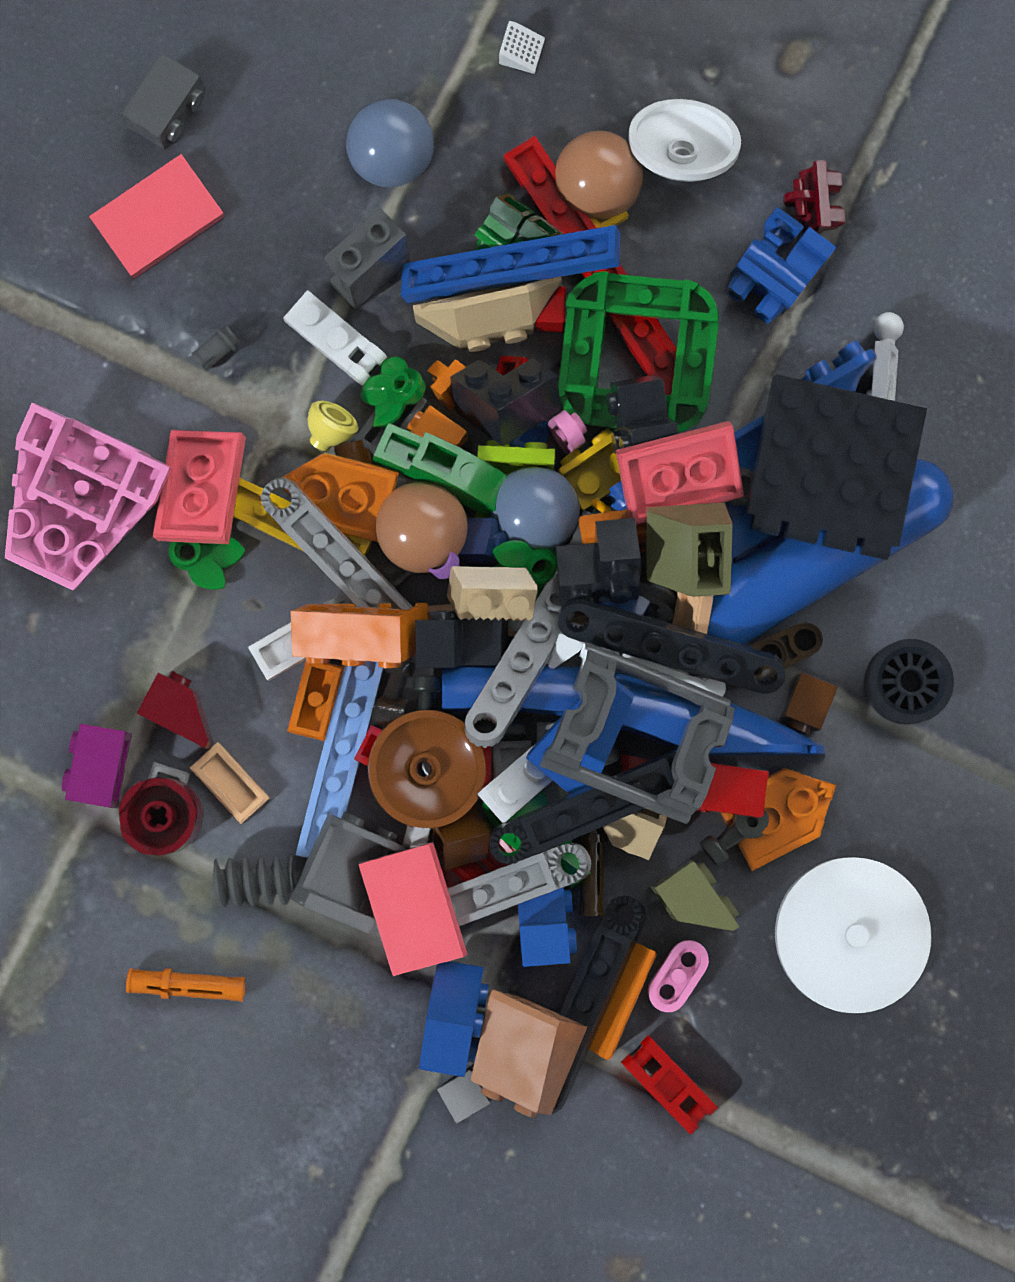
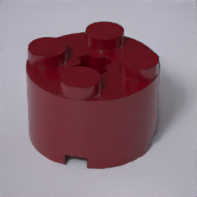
M149 778L133 785L123 796L118 814L120 830L125 841L140 853L156 856L172 854L188 847L198 836L202 827L204 809L195 791L186 783L174 778ZM156 809L167 810L165 814L168 819L167 823H156L158 819L155 813Z

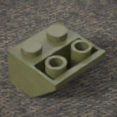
M725 503L646 507V580L691 597L731 594L733 524Z
M687 860L649 886L670 917L676 921L734 931L740 927L734 919L739 916L737 909L726 895H717L712 888V885L717 881L704 863L701 864L699 862L696 864L694 861Z

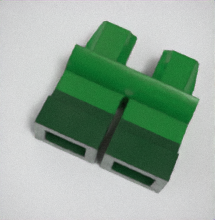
M507 192L494 199L489 208L490 213L474 235L479 239L474 250L563 235V233L538 214L532 217L534 211Z

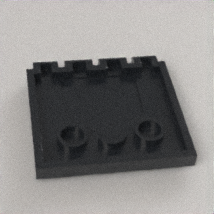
M778 374L774 375L745 514L752 516L750 530L778 536L781 523L783 522L786 523L784 538L816 544L819 532L824 531L822 546L853 553L856 548L857 539H861L860 555L888 560L891 547L900 546L927 408Z

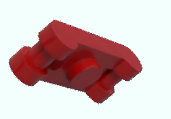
M647 1035L640 1042L642 1046L632 1056L628 1054L621 1063L672 1117L692 1135L699 1128L697 1124L707 1114L711 1116L719 1107ZM654 1057L661 1066L649 1075L643 1067ZM690 1095L696 1103L685 1112L679 1105Z

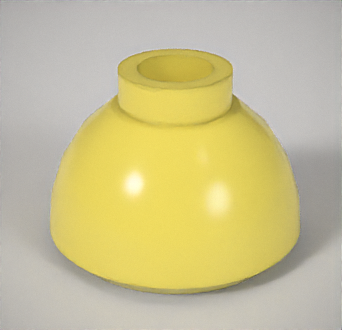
M316 401L311 404L307 419L308 428L312 434L309 441L317 449L329 451L331 446L342 445L352 439L359 428L355 418L341 406L329 401Z

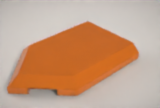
M322 453L282 477L295 482L343 534L378 542L376 535L377 514L383 501L395 490L399 471ZM283 487V489L285 490V492H286V493H289V495L291 496V493L289 492V490H288V489H285V487Z
M787 768L769 775L764 810L769 816L768 826L761 832L763 836L752 839L746 838L737 844L750 870L753 871L820 837L836 785ZM721 812L729 827L733 824L734 814Z

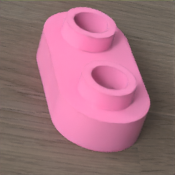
M563 410L548 422L547 426L551 435L566 455L579 449L585 443L583 434L587 432V429L575 412L569 415Z
M683 940L675 944L648 985V997L653 1006L658 1010L674 1012L680 1009L705 973L709 964V957L706 949L700 943L693 940ZM686 952H692L695 956V962L691 966H684L681 962V957ZM665 984L672 985L674 989L672 997L668 999L660 996V989Z

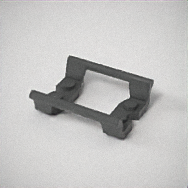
M585 642L580 653L583 661L573 686V690L579 694L580 704L577 709H567L564 711L555 738L544 752L539 766L687 824L691 815L700 809L711 785L716 768L711 765L708 756L713 747L720 748L725 744L735 710L734 707L730 706L731 700ZM615 671L686 698L701 706L699 713L690 718L686 724L675 754L671 770L675 780L672 789L654 795L581 766L582 757L588 745L600 736L613 703L617 688L615 678L613 677Z

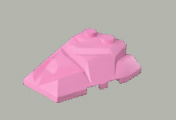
M31 403L16 437L15 450H19L17 474H13L12 486H15L13 509L9 510L5 559L73 591L76 590L114 547L132 530L137 522L155 505L172 468L151 457L150 454L81 421L66 417L36 403Z

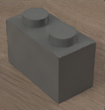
M162 53L121 115L128 128L165 150L171 141L175 142L182 134L185 125L184 121L191 111L195 112L202 104L205 88L199 75Z

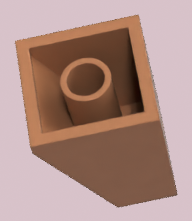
M492 989L470 1081L482 1086L480 1093L493 1100L502 1102L505 1097L515 1102L516 1104L513 1109L531 1118H535L537 1113L551 1115L587 1027L526 998Z

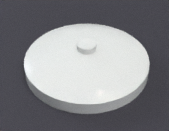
M855 857L838 858L823 862L809 869L789 888L778 910L775 924V943L785 973L805 996L835 1011L865 1013L893 1004L916 984L929 957L931 926L926 907L920 895L912 884L896 870L870 859Z

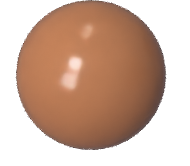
M608 131L583 133L571 140L561 151L555 165V185L560 198L567 203V206L575 212L576 209L588 214L590 219L606 221L628 211L636 202L643 184L642 164L633 155L629 142L615 133Z
M427 481L410 482L392 491L383 501L376 519L378 543L386 557L398 567L415 573H430L428 569L437 570L446 564L451 551L459 555L468 533L467 516L459 499L446 488Z

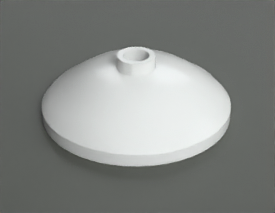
M686 99L664 100L645 107L633 118L628 135L630 149L642 165L659 176L684 182L702 181L724 173L736 162L741 147L740 132L735 123L725 113L711 105Z

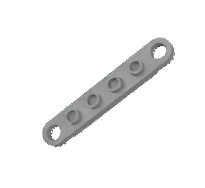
M279 477L267 483L261 494V502L265 511L278 522L280 527L357 607L379 608V603H391L392 609L408 610L413 607L295 482L288 478ZM285 487V489L289 490L292 500L288 507L279 508L272 503L270 494L274 488Z
M557 569L554 577L547 582L535 602L533 618L529 621L527 619L524 620L466 716V737L469 739V742L474 743L477 747H492L500 742L550 659L561 632L558 626L561 601ZM574 611L567 616L569 623L572 622L578 611ZM482 718L483 720L487 718L488 721L492 720V723H495L496 728L490 733H480L474 728V723L476 724L477 720L481 721Z
M567 843L448 888L459 926L583 880L590 871L591 858L583 846L576 843ZM566 852H572L579 858L580 868L573 875L566 873L561 867V858Z

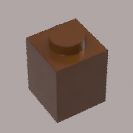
M804 673L798 674L780 718L789 721L787 727L805 735H809L810 730L815 732L821 730L838 687Z
M474 805L458 820L445 826L431 828L430 843H434L438 859L446 871L487 859L492 828L487 819H482Z

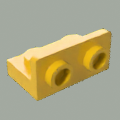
M610 428L595 436L591 440L593 446L583 453L577 449L560 461L562 467L558 469V473L564 476L575 489L582 512L592 507L591 502L593 499L597 498L601 501L611 493L609 489L621 481L617 457L612 446V431Z

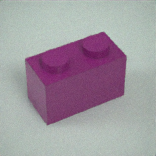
M80 723L79 730L73 731L70 739L69 752L74 754L71 769L67 768L62 779V791L66 792L65 800L118 809L132 733Z

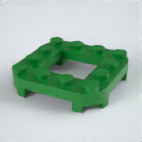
M606 271L595 272L578 283L573 291L569 293L566 301L567 317L558 383L560 402L569 415L575 412L584 424L616 428L615 416L609 415L606 403V394L611 393V389L598 388L607 313L680 320L671 395H665L667 413L670 419L677 422L678 434L697 427L706 415L710 403L720 323L718 307L710 293L691 280L684 279V281L611 274Z

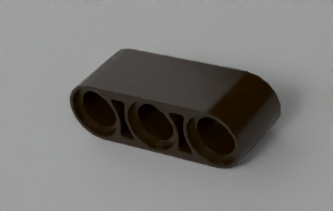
M803 622L750 645V647L758 651L762 647H771L777 653L778 658L783 661L784 668H787L817 653L822 646L823 636L816 625ZM802 631L809 634L812 639L810 650L802 651L796 647L794 643L796 632ZM761 666L756 669L754 674L760 680L776 673V670L770 666ZM725 683L726 690L733 691L741 688Z

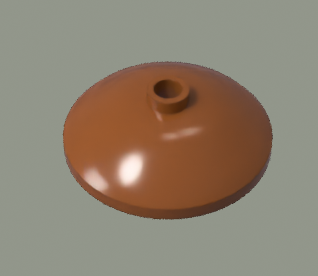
M415 711L393 720L378 735L369 755L368 778L377 802L391 817L413 827L436 828L458 820L475 804L479 797L478 793L482 790L485 781L486 765L482 747H477L474 743L469 742L465 733V724L461 720L440 711ZM422 761L428 763L430 767L428 775L424 777L417 773V765Z

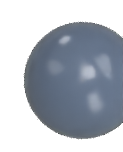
M381 99L366 105L355 115L347 131L346 151L352 167L363 179L381 187H398L414 181L427 169L434 153V136L428 120L415 106L398 99Z
M528 466L508 474L497 495L496 511L492 512L489 518L498 520L500 531L506 532L509 541L521 540L529 545L531 549L542 548L555 553L556 546H565L571 540L579 524L580 504L575 489L564 476L546 467Z

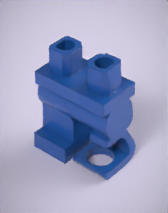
M776 207L765 221L761 241L754 238L729 275L732 278L725 290L729 297L739 303H742L750 291L762 298L753 313L766 324H769L780 313L784 314L792 306L823 263L836 249L835 245L809 227L798 239L785 259L778 256L776 253L778 248L792 242L804 228L802 224L779 207Z

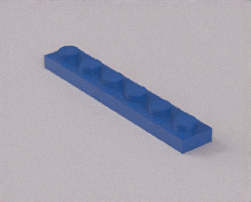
M616 225L403 263L401 297L406 303L619 267L621 233Z

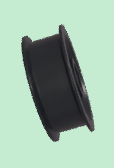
M903 639L882 648L871 659L864 677L865 693L873 709L886 720L903 725L916 724L935 717L946 707L953 693L954 675L948 659L937 647L919 639ZM898 655H904V665ZM913 655L918 657V659L916 660L914 666H913ZM890 660L896 670L887 665ZM925 661L930 667L922 670L921 667ZM933 671L935 679H927L926 675ZM883 672L888 674L892 678L882 679ZM904 672H909L915 676L917 687L914 692H908L901 686L900 678ZM882 685H891L892 689L884 693ZM926 685H935V690L928 689ZM896 694L897 696L892 703L888 697ZM921 694L930 698L928 703H926ZM905 698V709H902L899 706ZM913 699L915 700V702H916V704L918 705L919 709L914 710V701H913Z

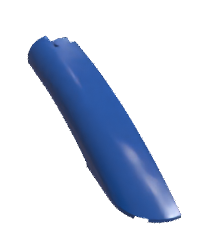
M546 664L518 713L562 716L564 711L579 698V694L573 690V686L580 667L558 665L552 669L548 667L549 664ZM463 665L455 668H442V709L444 713H469L497 665ZM615 672L613 676L615 680L634 695L633 702L620 730L636 734L673 750L677 749L686 724L690 718L699 713L701 706L621 672ZM730 703V706L735 708L734 717L725 744L720 748L713 747L709 752V756L826 754L825 746L773 719Z

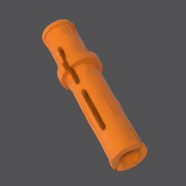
M129 968L126 979V993L160 995L161 999H170L171 996L243 1002L246 987V977L173 972L172 968H164L163 971Z

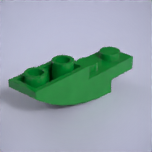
M390 423L386 426L372 460L416 480L440 485L452 492L463 506L487 516L496 511L499 489L508 477L480 458L427 432L421 437Z

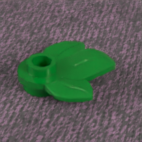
M395 356L385 359L381 365V374L369 378L360 391V399L370 406H375L373 427L383 428L388 423L392 424L401 417L406 405L416 404L423 397L425 382L421 374L413 368H408L406 361L401 357Z
M231 537L229 544L171 542L168 549V555L173 565L181 570L188 571L195 585L209 590H220L226 587L223 569L237 563L245 553L243 546ZM186 546H192L195 549L193 557L189 559L182 557V550Z
M521 540L506 541L493 549V554L499 562L494 567L527 568L531 578L537 584L536 600L542 592L543 584L550 581L556 573V558L548 549H531L529 545ZM541 560L536 568H532L537 561Z

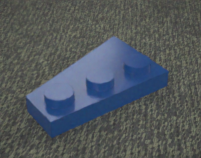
M615 680L617 685L616 694L604 728L598 739L588 745L582 757L581 766L601 773L634 698V695L617 680ZM580 697L568 709H577L580 704ZM561 716L528 752L526 759L566 792L572 794L588 787V785L539 766L544 752L555 738L562 719Z

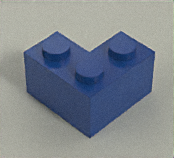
M560 888L518 904L523 967L570 963V954H577L576 932L574 928L567 927L565 914L573 912L571 889L564 890Z
M451 961L437 964L424 1029L419 1063L420 1070L465 1077L467 1062H475L479 1039L472 1037L480 1038L484 1015L476 1013L477 1006L485 1008L489 984L481 983L484 967Z

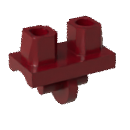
M816 160L813 162L812 167L798 172L799 179L793 180V191L783 196L784 205L795 207V217L802 218L803 233L810 227L820 234L824 231L835 230L845 223V214L842 206L829 204V195L834 196L841 191V172L827 169L826 161Z

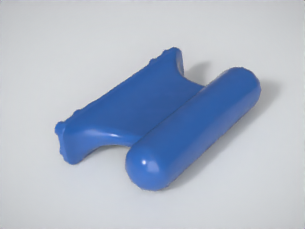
M855 340L838 352L839 356L832 360L836 369L832 371L824 359L810 367L805 372L807 375L801 380L856 392L860 378L875 362L877 356L873 349L864 351L858 340ZM765 414L734 432L739 466L748 468L752 472L754 471ZM917 459L900 546L891 547L889 557L937 529L949 518L953 507V490L948 476L934 463ZM619 481L609 489L611 493L607 495L612 503L611 511L626 509L622 483ZM724 502L733 524L731 594L714 595L707 634L745 645L884 560L860 555L861 539H857L855 551L851 553L822 546L824 531L819 532L816 544L784 538L786 523L783 522L781 523L778 536L751 531L752 516L745 514L746 505L737 506Z

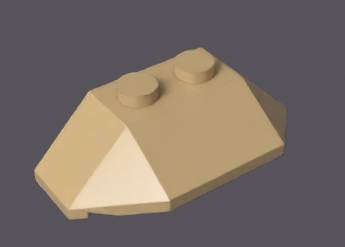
M555 277L412 305L415 321L460 350L468 348L470 352L482 351L491 347L490 343L505 340L507 344L518 343L526 340L528 334H533L537 318L557 288L561 286L562 279L561 277Z

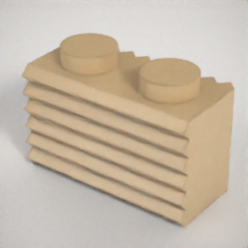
M451 567L447 598L460 620L464 617L468 620L472 617L475 620L480 617L483 620L486 618L493 620L496 617L498 621L502 618L507 621L510 617L513 621L517 618L521 621L524 618L528 621L533 618L537 584L531 578L527 568Z

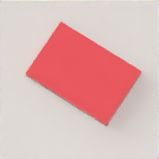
M180 154L89 217L130 276L135 279L223 219L225 215L183 155Z
M730 421L615 450L628 518H635L636 525L646 523V507L722 503L744 497L734 429Z
M171 430L165 464L172 469L159 497L153 537L157 541L229 544L246 437L242 432Z
M433 842L358 864L393 976L459 959L467 955Z

